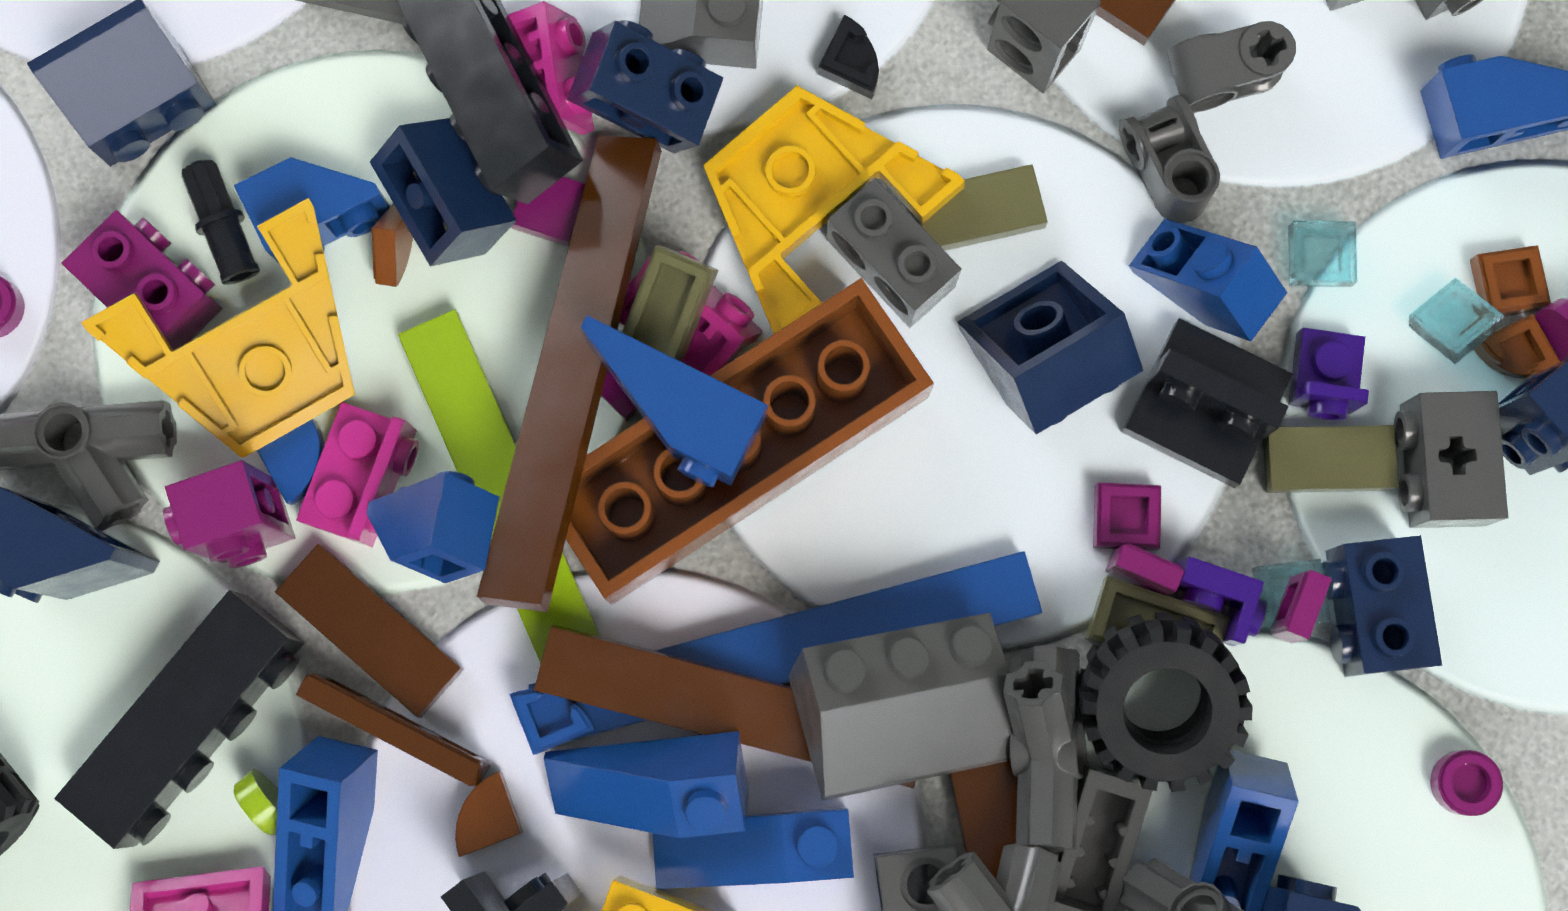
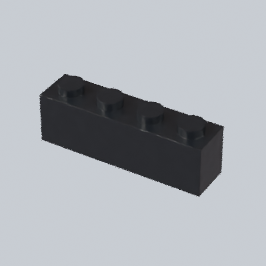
M397 0L404 14V17L401 19L402 25L412 40L419 45L428 63L425 67L426 74L432 84L443 93L452 111L450 115L451 125L456 133L467 142L477 162L475 173L489 192L497 196L502 195L529 204L583 161L501 0Z
M228 590L54 799L113 849L134 847L139 843L142 845L148 844L169 822L171 814L167 809L183 790L186 793L191 792L208 776L214 766V762L210 757L226 738L229 741L236 739L251 724L257 714V710L252 706L268 687L273 690L278 688L294 672L299 663V659L295 654L305 642L248 595Z

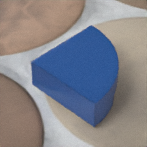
M311 419L256 450L287 504L293 506L305 497L323 451L324 440L317 421Z
M526 689L509 694L533 755L540 754L596 730L589 715L573 700L534 691V689Z

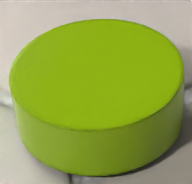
M253 769L234 784V796L244 813L260 830L268 835H276L278 788L263 773Z

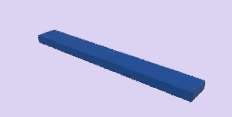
M1022 551L655 651L785 684L790 682L788 675L802 648L990 613L994 626H999L1036 616L1043 612L1026 553ZM535 683L529 684V689H534ZM574 701L589 715L596 730L571 741L648 720Z

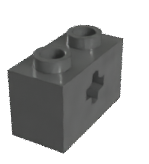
M1498 392L1419 393L1399 405L1400 411L1396 413L1393 425H1395L1396 446L1398 449H1403L1405 474L1399 480L1398 498L1402 511L1408 512L1409 528L1482 527L1508 519ZM1439 452H1441L1443 458L1453 459L1454 469H1452L1450 463L1440 462Z

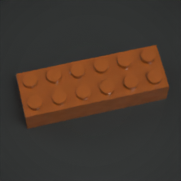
M862 278L710 375L768 405L767 416L731 486L717 479L714 487L711 488L679 472L677 469L681 461L672 457L644 418L586 455L566 540L603 598L610 605L615 604L929 398L934 382Z

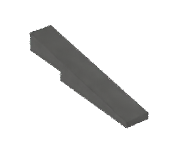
M1086 762L1083 778L1078 780L1076 851H1064L1057 854L1058 861L1062 863L1053 911H1116L1124 885L1122 879L1128 872L1153 792L1152 790L1143 789L1139 778L1132 777L1128 783L1116 776L1114 770Z

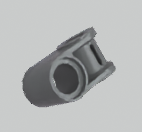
M1260 21L1256 24L1218 34H1204L1187 39L1171 47L1167 51V57L1178 94L1188 102L1193 113L1216 108L1229 101L1273 89L1280 81L1283 72L1286 71L1294 60L1296 40L1291 31L1284 25L1274 21ZM1256 50L1259 57L1253 58L1251 53ZM1265 59H1271L1272 63L1270 66H1267Z
M1176 95L1169 98L1166 102V107L1137 119L1132 115L1121 118L1119 120V134L1122 145L1131 163L1137 168L1154 202L1155 208L1161 216L1178 223L1190 222L1199 217L1219 186L1220 171L1199 131L1197 120L1188 102L1182 96ZM1181 177L1191 180L1198 187L1200 194L1191 196L1179 192L1174 186L1172 179Z

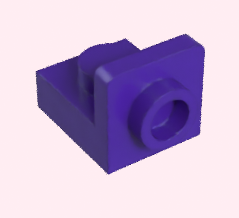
M1305 327L1300 329L1296 333L1292 367L1293 375L1291 377L1288 405L1308 408L1307 415L1312 418L1338 421L1345 420L1347 414H1352L1368 404L1369 390L1360 389L1366 336Z
M1190 556L1176 562L1184 570L1177 588L1186 592L1183 599L1184 602L1218 613L1222 611L1223 604L1229 606L1227 616L1230 619L1223 644L1229 646L1245 644L1248 636L1255 637L1258 634L1267 609V601L1260 599L1264 581Z

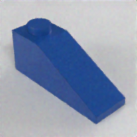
M1468 54L1450 59L1439 65V72L1420 91L1440 159L1568 131L1567 70L1505 56L1477 61L1475 55Z
M586 315L581 325L586 342L672 457L681 461L677 470L694 481L711 488L714 487L717 479L731 486L767 416L768 405Z
M739 731L545 752L543 759L555 814L675 838L745 832L748 782Z
M317 736L279 768L273 911H348L374 812L378 750Z
M1231 749L1230 751L1235 761L1226 770L1217 764L1205 801L1189 879L1196 883L1206 882L1213 884L1230 903L1244 911H1261L1299 800L1287 762Z
M846 807L746 815L745 832L675 838L653 833L656 889L779 884L854 878L849 811Z

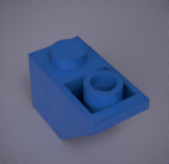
M292 157L233 185L265 251L277 262L278 260L257 225L307 198L310 199L314 206L323 251H325V245L346 235L348 237H358L369 233L390 207L375 183Z
M1165 218L1128 265L1134 274L1205 326L1250 342L1287 294V291L1257 246Z
M442 471L433 477L410 486L401 487L393 493L370 501L366 514L390 561L442 583H448L485 571L499 496L475 486V481L465 474L454 471Z

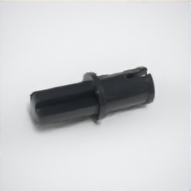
M213 160L192 162L182 169L181 178L199 221L195 224V231L198 235L205 236L212 257L219 270L222 284H235L256 276L260 272V268L255 263L241 226L245 219L244 213L234 208L217 163Z

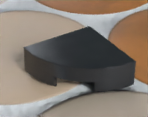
M844 14L818 66V75L873 99L879 75L876 52L864 28Z

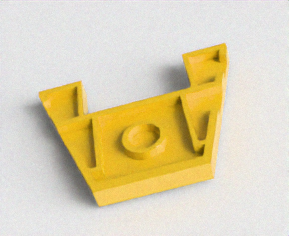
M798 85L703 165L773 334L822 303L783 259L826 224L828 218L874 178L881 179L922 224L965 187V180L958 173L947 167L942 169L919 156L918 151L900 141L894 143L866 127L865 122Z
M309 198L257 225L290 280L291 285L176 349L170 346L137 292L81 322L88 333L98 341L101 340L122 357L127 365L144 379L150 380L178 403L177 406L241 458L248 456L355 395L315 210Z

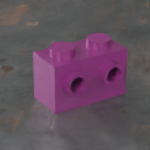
M115 210L61 262L106 307L137 292L173 349L191 341L223 309L207 294L215 284L188 258L178 266L166 255L164 251L172 243L144 217L136 224H133L118 210Z
M243 460L164 486L170 506L164 508L163 516L166 528L173 542L176 545L182 544L183 549L209 558L211 562L217 561L223 564L228 562L229 568L248 566L267 558V548L296 539L283 496L272 477Z

